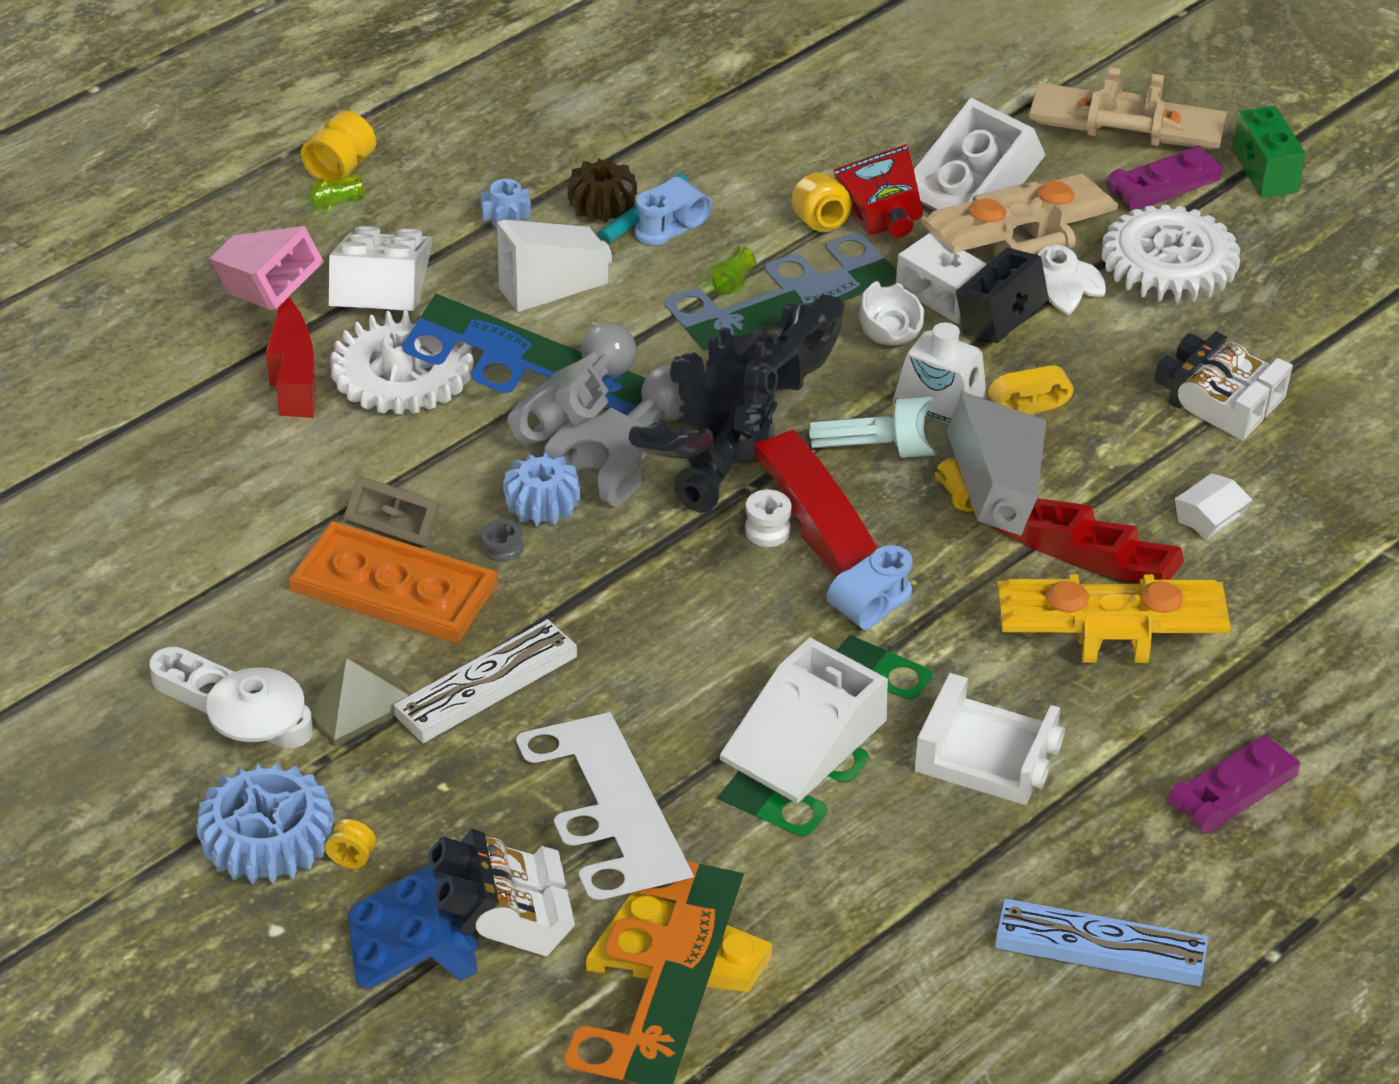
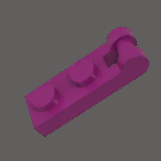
M1197 146L1127 172L1122 168L1116 169L1108 176L1106 186L1115 195H1122L1123 202L1131 210H1140L1146 206L1157 204L1220 181L1223 167L1201 147Z
M1264 734L1189 783L1187 781L1179 782L1170 791L1167 803L1178 813L1186 812L1192 817L1191 823L1203 834H1207L1298 776L1300 762Z

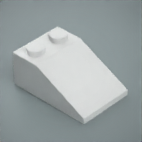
M970 98L914 169L921 204L936 211L972 202L975 195L1023 184L1046 155L1034 128Z

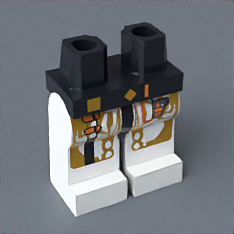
M1217 331L1206 341L1188 333L1177 347L1176 359L1166 354L1158 362L1154 381L1171 390L1169 404L1179 409L1184 406L1186 410L1244 441L1263 421L1264 417L1266 418L1286 397L1293 365L1279 358L1272 364L1249 355L1247 350L1241 345L1234 342H1226L1227 336Z
M471 829L461 841L444 836L441 837L429 851L428 862L430 869L447 874L437 886L435 893L437 909L455 914L459 932L472 935L477 930L480 935L547 957L575 926L568 891L563 889L566 886L558 850L541 846L533 855L505 847L501 840L486 837L484 832Z

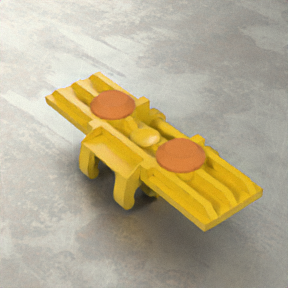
M1069 574L1068 579H1008L1006 581H998L997 583L1002 632L1078 633V643L1082 644V663L1097 662L1098 651L1103 639L1130 640L1134 649L1133 662L1149 663L1151 633H1230L1231 630L1223 582H1217L1216 580H1154V575H1144V578L1140 579L1138 584H1080L1078 574Z

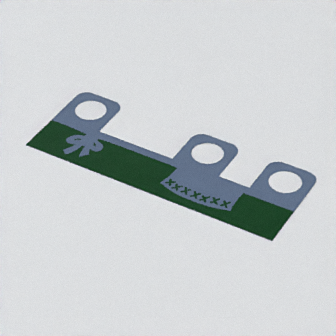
M852 233L831 240L826 246L844 267L820 275L803 256L791 254L768 262L765 266L766 271L782 287L781 289L721 310L702 290L690 289L666 298L665 306L705 351L708 350V340L711 336L718 337V346L721 344V327L730 328L732 336L753 334L759 326L770 328L778 325L783 309L788 303L810 305L822 294L838 297L843 302L862 295L876 281H879L881 287L896 283L897 270L864 235ZM845 241H857L864 245L865 252L857 257H848L841 254L838 247ZM785 262H796L802 265L804 273L797 278H785L779 275L777 268ZM684 297H696L703 301L704 307L697 313L688 314L681 312L677 308V302Z

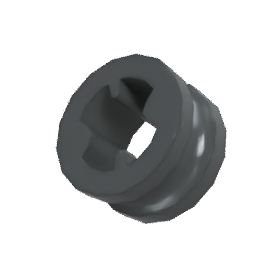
M509 519L493 520L481 530L482 549L489 559L497 562H507L518 558L522 554L524 548L522 530L515 521ZM506 538L507 542L497 543V539Z

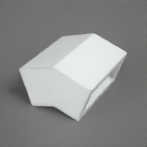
M1211 473L1175 498L1178 523L1192 527L1207 541L1241 517L1253 500L1234 480Z

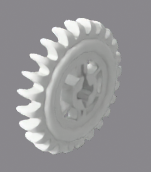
M1161 205V209H1156L1154 206H1146L1144 212L1134 209L1130 211V215L1120 216L1117 218V222L1112 223L1108 227V232L1103 236L1102 260L1106 262L1107 272L1115 269V282H1119L1127 274V291H1130L1136 282H1142V298L1146 296L1148 289L1154 286L1157 288L1159 302L1163 299L1167 289L1173 291L1176 303H1179L1183 289H1187L1190 292L1191 300L1195 302L1198 297L1199 287H1202L1207 298H1210L1213 294L1214 283L1219 291H1223L1226 281L1228 283L1233 282L1235 273L1240 266V247L1235 243V236L1227 232V227L1224 224L1215 223L1216 219L1210 215L1200 216L1201 211L1193 209L1187 212L1183 206H1177L1176 209H1171L1169 205Z
M404 310L403 318L399 324L393 321L391 313L387 311L385 326L378 325L374 316L370 315L369 331L363 330L359 322L354 324L355 338L348 331H343L342 343L335 341L334 352L330 355L331 378L337 383V389L341 393L347 394V399L355 403L360 401L361 407L365 409L377 406V412L386 413L389 409H393L394 414H403L405 409H409L413 414L419 413L420 407L424 406L428 410L436 408L437 401L447 403L451 400V394L457 395L463 390V385L467 384L471 379L470 372L474 368L472 346L458 340L445 362L440 365H432L412 357L402 349L403 343L415 326V324L410 322L408 311ZM430 335L420 336L414 343L418 352L428 356L440 353L443 348L441 341ZM427 368H432L429 372L424 370Z

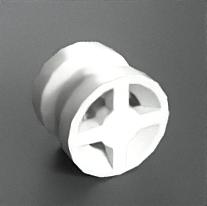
M766 489L751 494L746 501L745 510L747 515L745 523L747 539L753 544L762 547H774L784 543L790 535V499L785 494L776 490Z

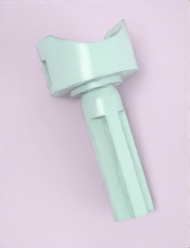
M932 396L898 398L893 417L882 416L810 422L811 430H809L812 449L890 443L894 441L896 447L898 446L901 458L936 456L937 451L930 446L924 432L925 416L930 406L934 403Z

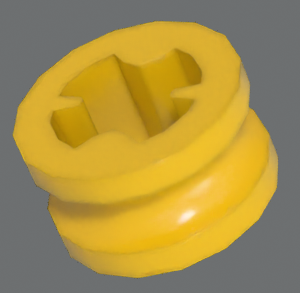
M342 819L335 824L332 835L329 836L325 844V851L329 858L340 866L359 869L365 866L368 861L369 853L372 852L376 845V837L373 831L365 824L356 820Z

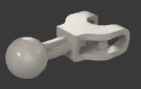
M606 322L591 328L582 341V359L554 372L548 380L523 397L509 413L508 424L516 439L524 447L529 448L548 439L568 421H571L576 426L595 417L608 403L605 394L609 390L601 378L603 376H620L626 373L635 361L637 349L632 334L625 327L616 323ZM529 412L535 413L541 422L534 430L529 428L527 422Z
M671 365L658 367L648 374L641 389L642 402L628 415L610 407L602 415L593 417L576 426L571 421H568L548 441L544 454L547 452L551 459L565 457L566 464L575 466L576 472L584 469L599 470L597 480L600 494L599 499L614 507L623 504L641 487L642 471L640 462L648 455L630 443L628 438L631 428L634 426L646 427L659 420L677 421L679 417L684 415L683 412L679 411L680 406L684 405V401L680 400L681 397L678 394L679 385L674 383L670 377Z

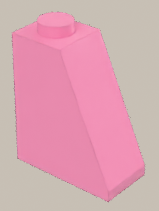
M305 226L233 235L209 258L228 294L269 310L277 309L324 262Z

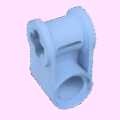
M673 177L666 183L638 195L636 207L640 212V216L634 230L635 237L638 241L647 245L664 244L670 239L703 224L711 212L712 200L683 178Z
M895 545L878 548L869 557L850 570L842 572L834 579L827 591V603L863 630L874 627L883 617L899 606L906 604L911 598L912 586L908 580V574L913 566L911 554L906 549Z

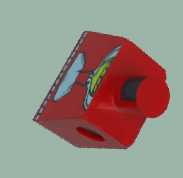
M907 144L833 169L835 179L850 194L852 202L850 214L867 234L875 235L889 230L893 237L901 238L912 231L913 221L923 216L918 185Z

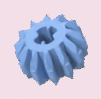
M546 452L542 457L536 458L528 453L526 461H513L512 468L505 473L503 481L505 504L508 507V512L517 515L519 522L531 519L536 527L542 521H549L556 526L559 517L571 518L572 510L578 506V500H580L578 474L576 473L575 466L566 464L565 457L551 459Z

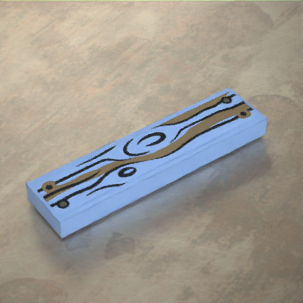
M1005 898L995 948L1201 987L1209 936Z

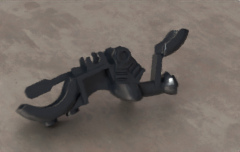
M822 294L810 305L786 304L775 333H768L766 326H759L753 335L732 336L730 328L721 327L720 346H718V337L711 336L708 340L709 359L706 362L705 372L702 357L695 352L676 356L673 359L670 367V377L674 383H678V394L681 397L680 400L684 401V405L680 406L679 410L684 415L679 417V423H685L694 430L678 428L676 432H673L664 423L654 422L646 427H632L628 439L635 448L647 454L669 458H687L692 467L680 470L676 475L674 483L675 492L679 500L686 507L698 513L712 510L717 505L720 497L719 485L733 464L758 462L755 459V443L774 437L772 416L778 406L777 401H774V391L776 389L799 391L803 387L804 377L819 369L826 362L837 341L845 309L844 303L838 297Z

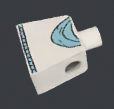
M946 322L935 325L933 331H925L909 350L895 391L893 404H896L898 398L932 396L934 403L930 406L926 416L949 424L962 391L987 400L982 352L975 346L959 341L960 331L956 325Z

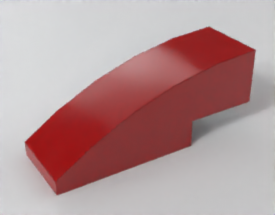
M288 297L278 308L266 351L269 386H276L279 416L314 418L317 395L313 345L309 329L301 312L291 298Z

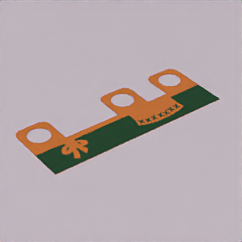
M687 861L694 875L693 878L673 882L665 888L652 887L635 891L674 900L676 903L668 926L632 918H621L614 923L609 936L606 953L610 957L653 967L630 1033L627 1035L591 1026L578 1028L572 1036L565 1055V1063L568 1067L637 1084H674L744 873ZM639 928L649 933L652 938V944L645 952L631 954L621 949L618 944V938L625 930ZM591 1037L603 1038L611 1044L613 1049L612 1056L601 1064L586 1063L578 1055V1047L581 1042Z

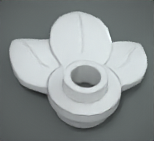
M1049 245L1039 251L1038 255L1042 259L1049 296L1048 300L1063 314L1071 315L1080 303L1083 294L1093 297H1103L1105 295L1106 285L1101 273L1093 265L1079 261L1071 249L1062 245Z

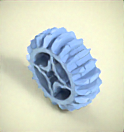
M257 762L254 770L246 772L237 767L234 778L220 775L218 787L207 788L205 801L199 802L198 824H196L198 839L201 840L202 851L207 860H212L217 872L228 870L233 881L243 875H247L252 885L260 877H268L274 885L277 876L285 874L294 880L298 867L311 870L314 858H324L325 844L329 836L332 835L334 815L333 807L330 806V800H328V794L325 792L324 786L317 785L313 774L302 776L297 766L283 771L279 762L271 769H263Z

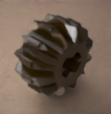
M598 158L597 162L594 163L583 161L581 168L572 169L569 186L567 187V197L570 200V206L575 209L576 216H587L589 222L602 219L607 223L610 218L617 219L633 207L635 195H637V182L635 181V175L630 173L629 165H617L615 159L603 162Z

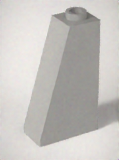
M962 391L947 427V435L977 521L1021 536L1037 499L1046 420Z

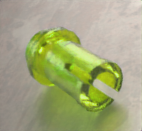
M359 174L330 181L320 178L316 180V184L309 186L313 207L315 209L322 208L323 211L330 210L331 205L363 200L365 195L363 182Z
M740 246L734 248L727 260L717 265L712 272V282L715 289L722 294H732L740 291L744 285V277L756 264L754 253L747 247H743L742 251Z

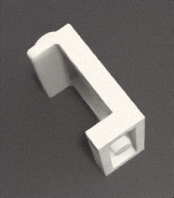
M949 673L917 738L915 772L1027 805L1034 787L1042 789L1046 782L1050 768V761L1047 760L1049 754L1057 756L1060 751L1065 734V727L1058 726L1060 707L1050 705L1044 720L1041 721L966 698L968 678Z

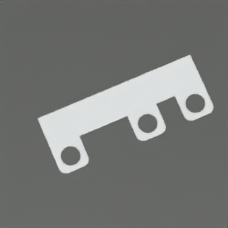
M611 712L522 732L517 736L516 742L524 759L528 762L537 763L575 754L598 802L597 805L563 812L555 817L554 823L563 842L568 845H580L614 836L624 855L621 858L585 866L579 871V877L590 898L603 900L694 877ZM538 735H552L559 740V747L551 753L538 754L528 748V742ZM582 815L591 816L599 823L598 829L593 834L587 836L573 835L566 828L570 819ZM602 869H616L625 877L624 883L613 890L598 889L592 884L591 879L597 871Z

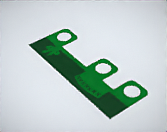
M849 635L837 649V652L887 678V691L904 699H914L919 696L933 676L929 668L852 635ZM907 667L916 671L920 679L916 686L909 689H901L890 683L889 674L896 668ZM858 747L852 752L855 757L854 766L846 771L833 770L828 777L840 782L853 780L868 761V752ZM740 771L736 773L717 797V799L799 836L811 834L828 811L824 802L806 795L801 802H805L812 807L814 811L813 818L808 823L802 825L791 824L783 818L782 809L786 804L793 801Z

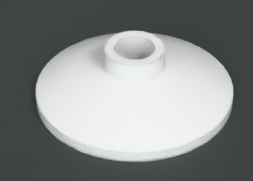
M248 668L231 673L217 682L207 697L206 711L209 722L220 734L242 742H262L285 734L298 723L304 711V695L300 685L291 676L281 671L270 668Z

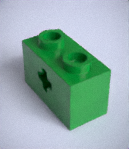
M1260 106L1255 109L1238 111L1232 151L1259 196L1262 198L1299 192L1306 153L1276 106Z

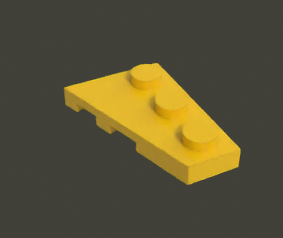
M632 892L587 955L586 971L605 973L606 967L633 970V977L649 979L653 967L615 959L606 953L609 936L614 923L621 918H632L668 926L675 903L660 897ZM727 925L706 987L749 992L772 957L773 943ZM631 928L620 934L618 944L625 952L639 954L650 948L652 938L645 930Z

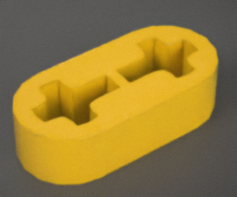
M1054 365L1002 375L990 385L988 396L992 402L1026 414H1032L1061 407L1069 401L1074 390L1065 371L1061 367Z

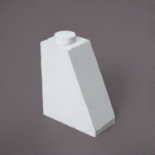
M501 220L497 222L499 289L517 312L608 283V265L612 263L611 251L605 241H600L590 227L517 220Z

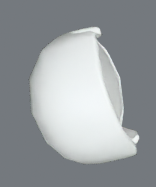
M879 281L872 283L862 293L859 322L864 333L875 343L892 346L907 344L917 337L924 321V308L917 296L903 289L900 283H896L891 287H881Z

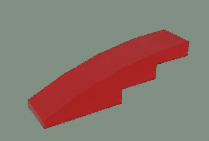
M794 429L755 443V459L778 483V491L790 499L791 512L802 523V539L836 576L846 570H850L878 549L844 492L819 458Z
M1037 498L1021 536L993 526V529L1056 559L1079 568L1133 583H1139V580L1143 579L1144 575H1154V580H1171L1184 562L1180 546L1140 541L1137 526L1095 520L1092 505Z

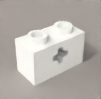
M930 232L898 254L896 283H900L903 289L917 296L921 303L961 325L962 321L955 291L987 264L965 251L953 253Z

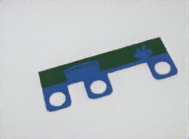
M436 293L402 346L406 354L432 365L444 363L458 340L481 349L484 353L472 371L471 377L475 382L501 393L513 391L526 368L551 377L554 372L582 359L581 352ZM423 335L434 336L441 341L443 345L442 351L433 356L421 354L414 346L415 340ZM500 363L510 369L511 378L502 384L493 383L485 378L483 370L488 364ZM627 371L617 377L603 376L601 378L609 390L605 394L608 403L604 408L611 407L628 415L642 402L641 389L645 377Z

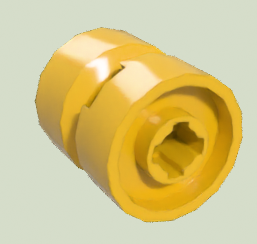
M340 111L325 124L323 129L316 132L303 144L301 159L307 171L319 182L327 185H337L349 176L358 164L374 152L376 136L369 123L360 115L351 111Z

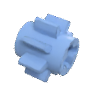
M500 179L493 182L490 186V192H481L482 219L484 221L491 220V224L497 229L498 221H522V218H530L531 201L529 189L521 190L520 184L512 179Z

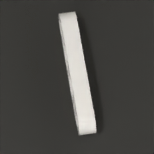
M179 647L160 649L153 654L149 664L151 681L155 689L206 714V702L209 694L203 693L199 689L203 685L217 683L227 675L234 673L232 670ZM304 706V711L298 724L285 734L267 740V742L285 749L298 748L309 742L313 734L311 711L308 706Z

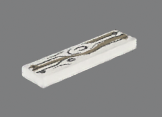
M547 619L395 703L394 716L422 743H425L577 657V645Z

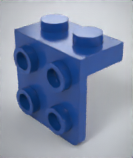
M429 865L354 904L350 908L348 919L355 981L363 989H371L429 957H433L459 981L478 973L475 956L478 941L475 933L473 932L472 935L459 932L455 914L437 909L435 893L437 886L446 876L444 873L431 870Z

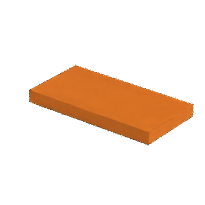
M334 521L330 522L289 578L291 592L457 644L498 585L497 571Z

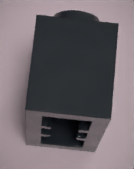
M1009 247L1005 248L955 291L964 334L999 343L1049 299L1041 256Z

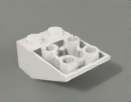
M356 227L355 232H349L329 255V306L391 310L406 309L407 311H414L421 298L432 247V237L422 236V231L418 229H398L396 234H380V228Z
M810 637L780 663L721 752L720 760L798 804L887 721L888 679Z

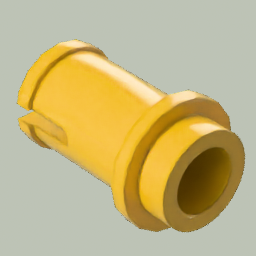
M948 458L942 461L937 467L940 471H935V478L952 495V504L957 509L973 512L974 510L956 459Z

